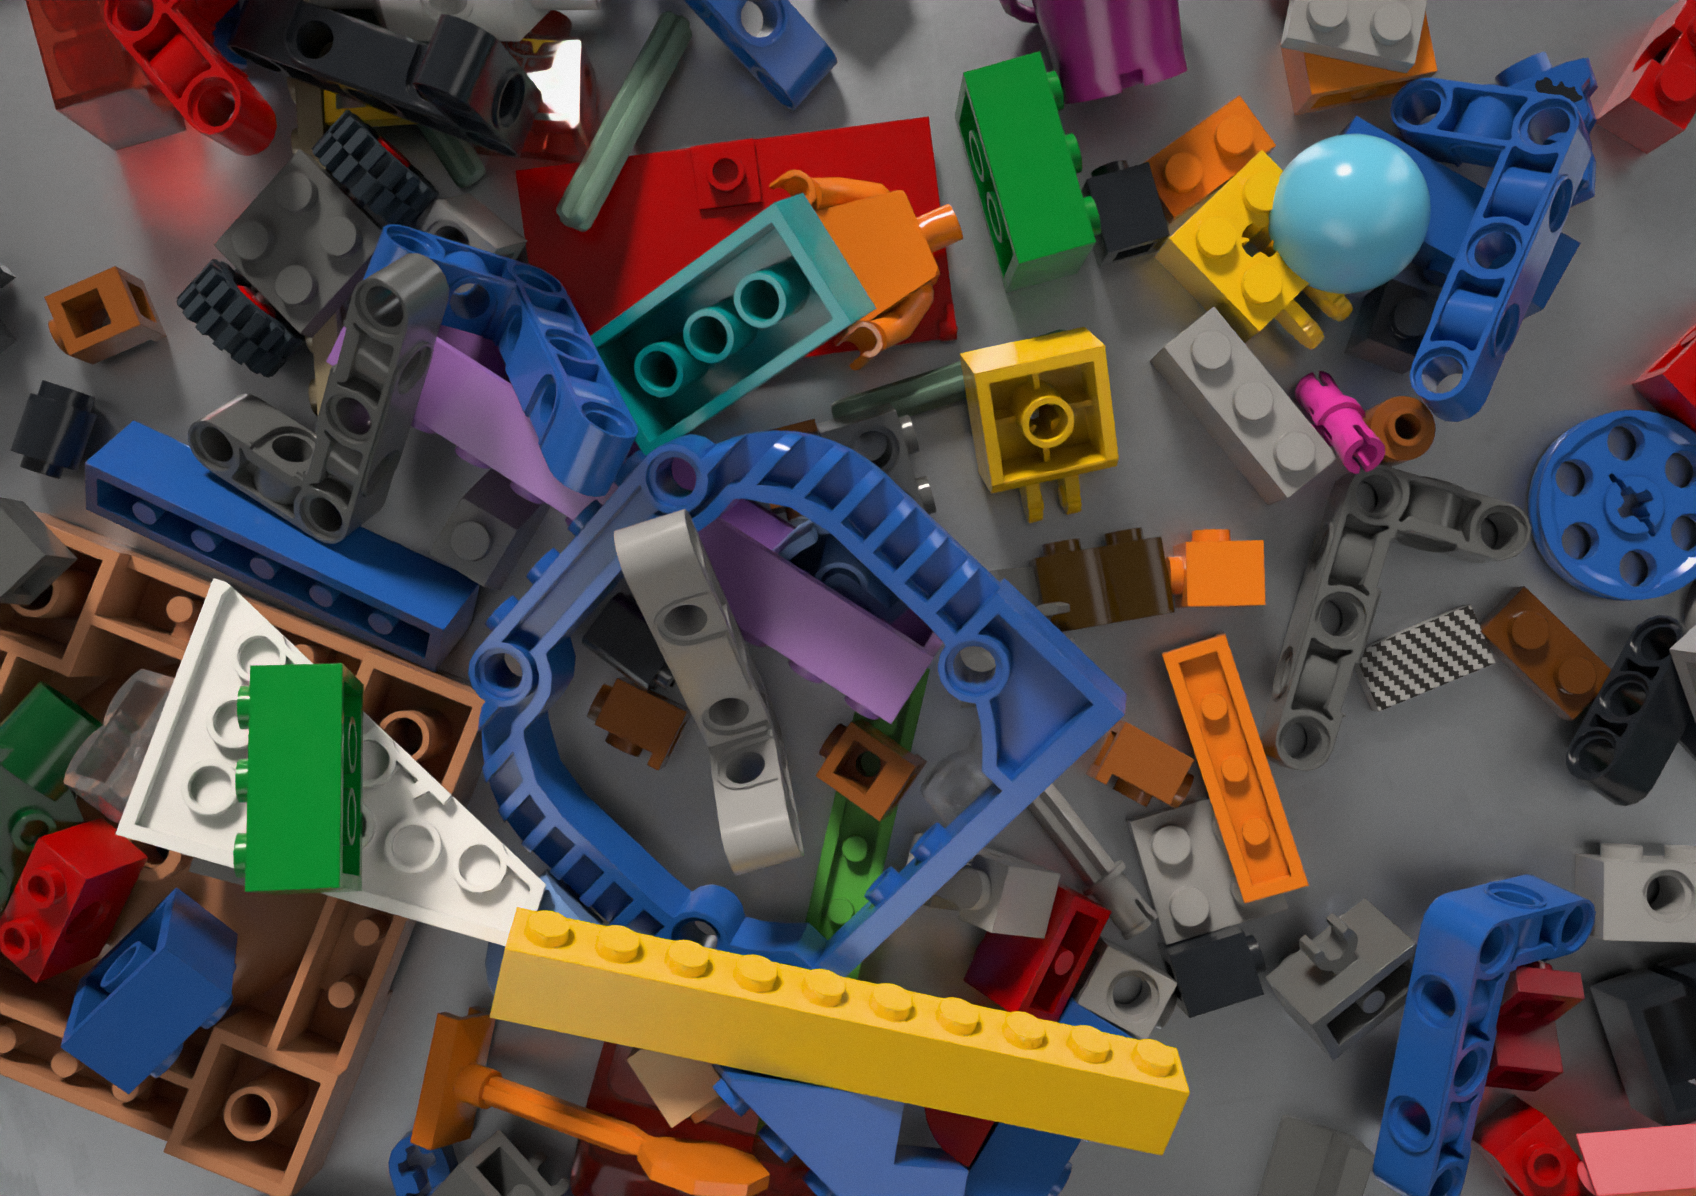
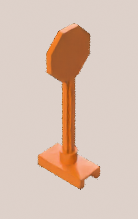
M479 1006L469 1007L468 1015L464 1017L448 1012L437 1013L410 1143L431 1151L471 1139L477 1107L481 1109L494 1107L619 1154L637 1155V1160L649 1179L691 1195L753 1196L768 1189L770 1174L752 1154L715 1141L653 1137L633 1124L504 1079L500 1071L486 1066L496 1021L494 1018H489L490 1010Z

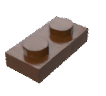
M1525 586L1514 587L1479 623L1481 627L1480 632L1484 634L1490 650L1561 719L1574 720L1597 696L1611 671L1587 645Z

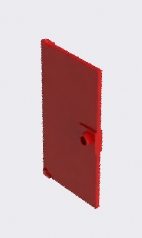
M929 116L760 139L750 138L690 146L691 148L628 156L591 228L585 232L567 227L560 221V217L556 213V207L581 162L515 171L524 237L528 240L525 243L528 264L541 268L561 282L590 336L771 204L791 197L783 188H775L773 190L769 187L771 182L787 171L793 169L801 170L810 178L841 177L881 183L890 192L903 190L916 218L940 207ZM946 247L932 253L940 272L937 283L932 286L934 290L933 303L911 336L892 347L933 341L957 340L958 326L952 300ZM839 333L802 359L858 352L859 349L854 343L844 341L839 346H835L834 340L841 334Z

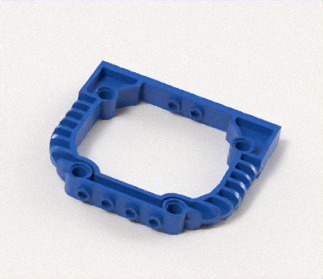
M777 430L739 435L717 444L704 436L689 434L658 446L647 456L641 450L636 451L622 464L613 482L619 488L605 504L602 505L597 499L594 500L570 524L568 530L575 538L562 553L553 548L531 568L526 578L533 586L520 600L514 595L510 596L490 615L485 625L492 632L474 652L469 661L468 670L472 688L485 701L481 707L478 723V732L482 730V752L484 758L482 771L485 782H489L499 806L497 810L504 823L508 821L523 841L521 845L529 853L533 851L551 868L549 872L557 880L562 878L580 895L579 900L587 908L593 907L609 922L608 926H624L636 933L674 941L690 940L703 947L739 955H760L772 962L810 970L825 969L842 977L850 974L1125 715L1127 694L1008 580L1003 578L999 582L877 465L851 448L835 441L802 432ZM675 457L684 459L694 469L696 485L693 490L683 488L673 478L672 462ZM740 499L791 507L830 532L932 629L945 644L940 654L937 668L941 683L949 694L960 701L976 703L983 746L982 772L993 783L946 828L939 822L932 825L912 847L910 853L915 858L900 872L896 871L892 866L886 869L866 891L864 897L868 902L829 940L824 938L809 922L779 923L746 917L743 904L733 892L725 887L711 884L700 886L694 891L688 889L585 794L560 760L549 721L548 710L565 693L574 677L576 655L571 635L624 578L615 548V530L686 509L692 518L697 532H699L733 508ZM970 646L982 647L993 656L996 666L989 671H974L962 661L960 651ZM505 654H509L520 664L522 677L517 676L508 668ZM695 921L706 923L714 930L716 935L704 933L698 928Z

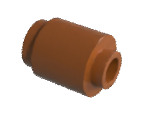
M1397 396L1365 410L1366 418H1363V421L1385 445V455L1379 465L1392 467L1416 459L1423 455L1432 445L1436 432L1434 417L1428 407L1418 399L1408 396Z

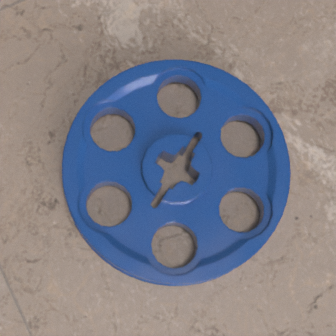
M1622 410L1603 414L1578 423L1565 431L1548 447L1538 462L1531 479L1528 493V518L1538 550L1557 575L1584 593L1616 601L1644 600L1668 595L1696 579V545L1688 551L1682 550L1675 544L1671 535L1672 525L1681 515L1689 517L1696 523V433L1679 421L1663 414L1643 410ZM1616 426L1630 430L1636 441L1635 452L1627 461L1614 457L1609 451L1607 444L1608 436ZM1673 453L1684 455L1693 467L1691 481L1684 488L1673 485L1665 473L1666 462ZM1565 461L1575 463L1584 473V488L1575 497L1562 492L1556 482L1557 469ZM1633 494L1638 501L1631 509L1634 516L1621 517L1617 509L1624 503L1622 496ZM1571 524L1582 526L1588 531L1591 538V546L1588 553L1578 560L1570 557L1562 546L1564 530ZM1629 551L1641 554L1648 566V573L1644 582L1636 587L1626 583L1621 577L1619 570L1620 561Z

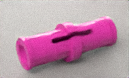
M1319 371L1318 375L1324 386L1320 384L1313 372L1301 378L1295 389V398L1315 422L1312 426L1325 442L1338 453L1346 469L1354 474H1359L1360 466L1353 457L1357 458L1365 472H1369L1377 467L1384 458L1385 445L1363 421V418H1366L1365 411L1356 399L1343 395L1332 376L1327 372Z

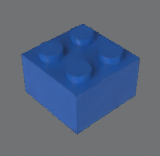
M176 887L79 980L60 1047L128 1095L149 1075L154 1078L161 1076L180 1055L184 1045L183 1042L200 1026L203 1029L212 1027L230 1007L234 997L231 993L233 974L237 967L235 956L238 934Z

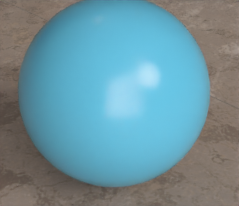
M1343 134L1321 140L1299 153L1287 165L1279 177L1280 180L1273 199V208L1269 212L1268 231L1270 240L1274 241L1273 249L1279 252L1289 268L1300 278L1310 283L1308 286L1337 294H1352L1374 289L1401 273L1417 255L1425 240L1431 213L1430 195L1426 181L1412 158L1397 145L1385 139L1365 134Z

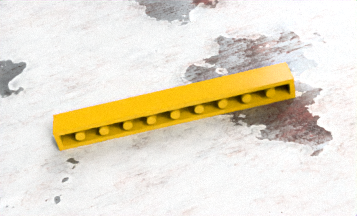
M517 907L505 946L489 1017L1161 1156L1164 1154L1190 1095L1177 1048L1166 1046L1153 1039L1137 1040L1101 1032L1087 1025L1072 1026L1039 1019L1026 1012H1006L978 1006L956 997L941 998L908 991L891 983L875 984L842 977L825 969L810 970L772 962L760 955H739L711 949L690 940L674 941L636 933L624 926H604L575 920L548 910L533 911Z

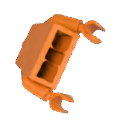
M794 169L787 171L771 182L769 185L770 189L783 188L791 197L804 193L877 308L849 326L834 340L835 346H839L844 341H849L858 347L860 356L849 365L850 368L854 371L860 370L878 353L910 337L934 301L932 286L937 283L940 272L932 253L963 239L959 221L950 204L941 206L916 218L903 190L890 192L881 183L841 177L810 178L801 170Z

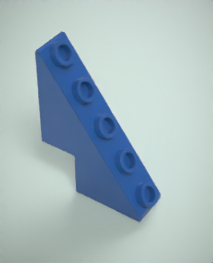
M713 1064V1067L722 1077L712 1088L740 1117L752 1108L766 1123L757 1134L785 1163L796 1154L810 1168L802 1177V1180L817 1196H964L968 1170L949 1153H946L942 1148L897 1144L905 1103Z

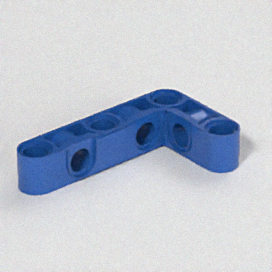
M684 0L762 86L781 104L791 110H795L838 63L832 49L789 0ZM747 1L756 4L762 12L763 25L757 36L749 34L742 25L741 12Z
M1431 77L1418 78L1408 82L1397 92L1392 100L1390 109L1392 121L1407 145L1437 162L1455 164L1456 167H1459L1462 163L1494 168L1436 302L1431 321L1414 358L1409 375L1411 387L1436 417L1448 422H1460L1478 413L1487 400L1505 355L1516 338L1565 224L1573 197L1590 160L1592 144L1578 107L1566 97L1510 89L1499 85H1482ZM1437 114L1429 122L1419 125L1427 116ZM1567 132L1559 141L1550 145H1542L1551 135ZM1506 253H1515L1512 260L1505 266L1497 269H1488L1492 261L1498 256ZM1453 374H1462L1461 381L1451 391L1436 393L1437 386L1444 378Z
M388 224L383 227L363 280L408 253H419L434 261L444 273L449 287L448 303L441 325L483 336V338L492 340L494 345L498 346L506 364L505 371L525 415L532 422L539 438L538 445H540L542 454L553 476L564 486L577 493L592 497L605 496L609 492L639 433L638 427L561 282L541 268L402 225ZM475 284L466 292L454 293L462 285Z
M1525 874L1448 892L1437 897L1430 904L1424 914L1420 927L1373 1162L1375 1179L1401 1196H1460L1467 1173L1472 1149L1470 1145L1479 1103L1482 1101L1497 1033L1496 1024L1509 973L1516 970L1517 966L1539 960L1547 962V960L1570 955L1578 951L1586 943L1595 923L1596 911L1594 904L1590 900L1534 875Z

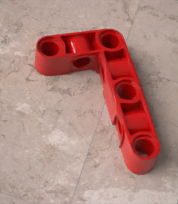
M106 0L104 18L110 31L141 66L148 80L174 105L194 129L239 155H256L270 145L277 129L276 115L273 109L247 79L249 76L228 62L213 44L215 36L212 32L216 29L215 24L239 0Z

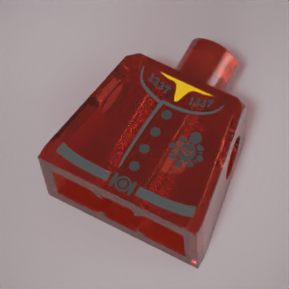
M550 10L531 29V33H527L521 41H500L543 93L540 106L518 158L581 163L595 137L596 76L583 41L575 36H570L572 29L571 20L556 10ZM472 144L478 155L509 157Z

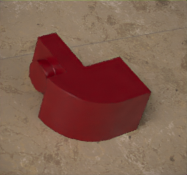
M1541 961L1517 966L1516 970L1509 973L1496 1024L1497 1033L1485 1087L1536 1092L1563 1073L1555 1021L1585 999L1581 973L1553 970L1552 965Z

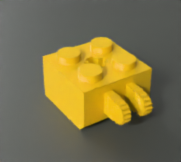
M1261 150L1166 241L1155 258L1206 311L1215 307L1244 343L1275 318L1289 334L1294 336L1295 340L1311 350L1324 340V332L1321 331V327L1294 298L1303 291L1328 317L1338 322L1346 319L1352 313L1353 308L1345 294L1329 293L1308 286L1310 283L1294 273L1284 262L1279 252L1273 249L1274 241L1270 240L1268 231L1269 212L1273 208L1276 187L1283 170ZM1248 242L1255 245L1259 251L1253 257L1248 255L1243 249Z
M1080 327L959 353L978 472L990 493L1019 488L1025 518L1028 523L1042 521L1044 515V502L1039 483L1057 479L1059 486L1057 489L1058 498L1063 510H1065V514L1081 512L1082 499L1078 475L1116 467L1119 460L1105 345L1086 327ZM1040 407L1039 417L1031 419L1032 413Z

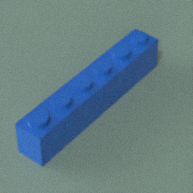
M133 420L85 462L86 510L430 671H437L471 625L480 586L477 582L453 568H449L362 526L335 544L317 540L208 470L197 460L190 446Z

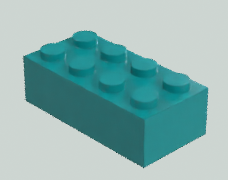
M804 193L771 204L590 337L638 427L639 433L635 442L647 456L658 446L675 438L688 435L877 308Z

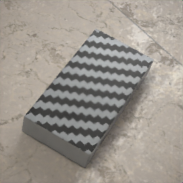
M1471 604L1458 606L1366 645L1361 664H1355L1354 670L1372 711H1382L1495 663L1484 634L1480 632L1481 627Z

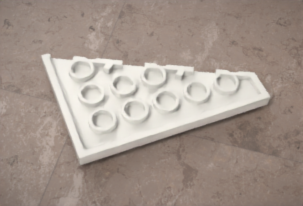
M213 578L115 834L234 868L233 850L237 833H246L247 803L238 802L235 790L236 766L239 759L248 758L249 729L241 730L238 724L237 696L240 686L250 685V665L313 663L225 581ZM363 711L362 891L321 894L506 946L517 907L539 911L547 885Z

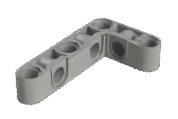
M682 509L615 530V548L627 584L707 744L721 839L735 876H740L804 857L801 830L779 721L689 512L686 509Z

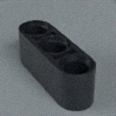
M1657 615L1648 618L1632 632L1566 753V766L1570 773L1615 805L1628 806L1636 804L1649 794L1693 716L1669 650L1689 629L1669 615Z

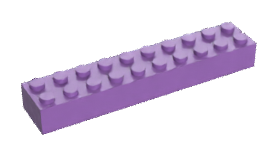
M440 325L433 348L431 364L411 426L426 433H438L457 445L455 452L463 460L479 468H492L511 480V489L522 498L537 504L547 503L566 515L565 522L568 526L594 500L597 499L604 505L619 488L616 484H612L605 496L592 497L569 489L553 476L542 454L540 445H538L539 438L532 422L525 415L505 371L506 364L498 346H495L492 340L485 339L483 336ZM345 327L342 328L326 361L332 366L338 362L346 332ZM635 441L624 462L636 451L641 450ZM675 457L672 462L673 478L678 485L685 489L693 490L696 485L694 469L684 459ZM740 499L733 508L698 532L744 640L758 647L770 646L787 657L791 669L801 677L814 683H822L824 681L845 694L844 699L846 703L860 715L874 720L880 717L892 724L943 643L932 629L910 608L893 623L889 624L883 618L879 619L772 551L796 527L754 500Z

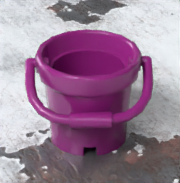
M999 0L1006 14L1024 23L1040 25L1053 69L1061 83L1065 104L1086 102L1123 93L1125 88L1144 83V86H1148L1178 76L1188 70L1182 41L1178 0H1032L1033 7H1028L1017 0Z

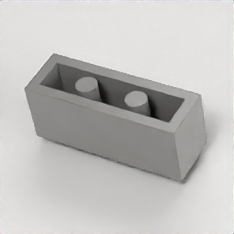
M1212 307L1165 345L1150 360L1156 370L1267 505L1289 498L1338 458L1215 307Z

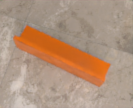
M1224 631L1215 634V637L1162 653L1244 903L1309 886Z

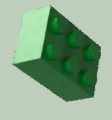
M1040 51L963 72L955 111V120L1006 293L1077 274L1096 243L1094 236L1101 233L1100 218L1095 201L1091 196L1083 198L1076 175L1082 172V157L1077 139L1073 133L1064 134L1058 111L1064 109V97L1059 77L1055 71L1046 72Z
M343 663L250 665V685L240 686L237 696L238 724L241 730L249 729L248 758L239 759L237 762L235 790L238 802L247 803L246 833H237L235 837L233 864L236 877L245 878V892L283 895L362 891L364 684Z

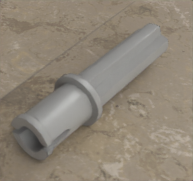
M1052 783L1027 806L1028 810L1086 884L1082 889L1085 896L1093 895L1100 905L1112 911L1109 917L1121 931V935L1125 940L1133 938L1152 924L1151 921H1154L1158 914L1150 908L1123 873L1126 867L1122 860L1115 863L1112 861Z

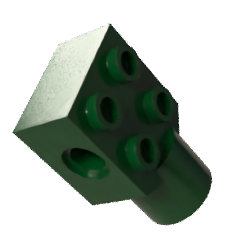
M40 681L0 724V913L6 908L38 838L79 825L84 821L71 791L118 741V737L98 719L66 695L43 681Z

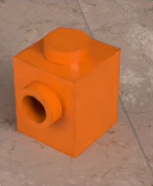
M1229 529L1191 531L1192 542H1183L1173 546V557H1166L1165 559L1171 593L1174 595L1175 608L1253 607L1266 605L1264 540L1231 541Z

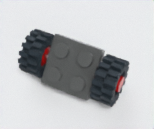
M348 109L311 148L313 154L319 158L320 163L333 173L332 175L343 185L341 186L311 155L299 149L214 244L236 269L233 270L229 264L223 261L219 262L217 259H212L177 297L178 307L184 310L182 313L188 320L197 324L195 328L202 335L209 336L214 341L213 345L221 351L224 349L230 353L231 359L242 365L245 363L250 371L257 375L261 373L266 378L273 377L306 341L305 335L311 338L314 337L352 295L357 283L363 280L383 227L363 206L367 204L370 210L376 215L379 214L388 224L410 227L439 195L433 184L397 148L380 136L368 123L366 124L355 113L353 114Z

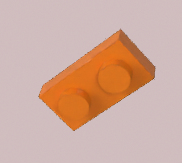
M1240 95L1144 162H1149L1165 219L1171 224L1223 187L1261 150L1268 155L1276 147V144Z

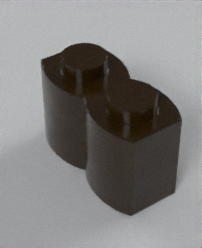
M1142 527L1104 534L1106 546L1082 550L1080 538L1043 544L1044 556L1029 561L1030 567L1034 566L1039 603L1042 605L1064 602L1070 605V612L1054 615L1050 621L1061 632L1174 613L1175 609L1161 536L1144 539Z

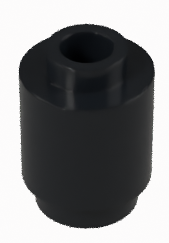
M42 380L38 394L30 393L10 449V451L24 455L20 467L57 479L61 478L64 468L78 472L97 417L96 414L91 413L96 398Z

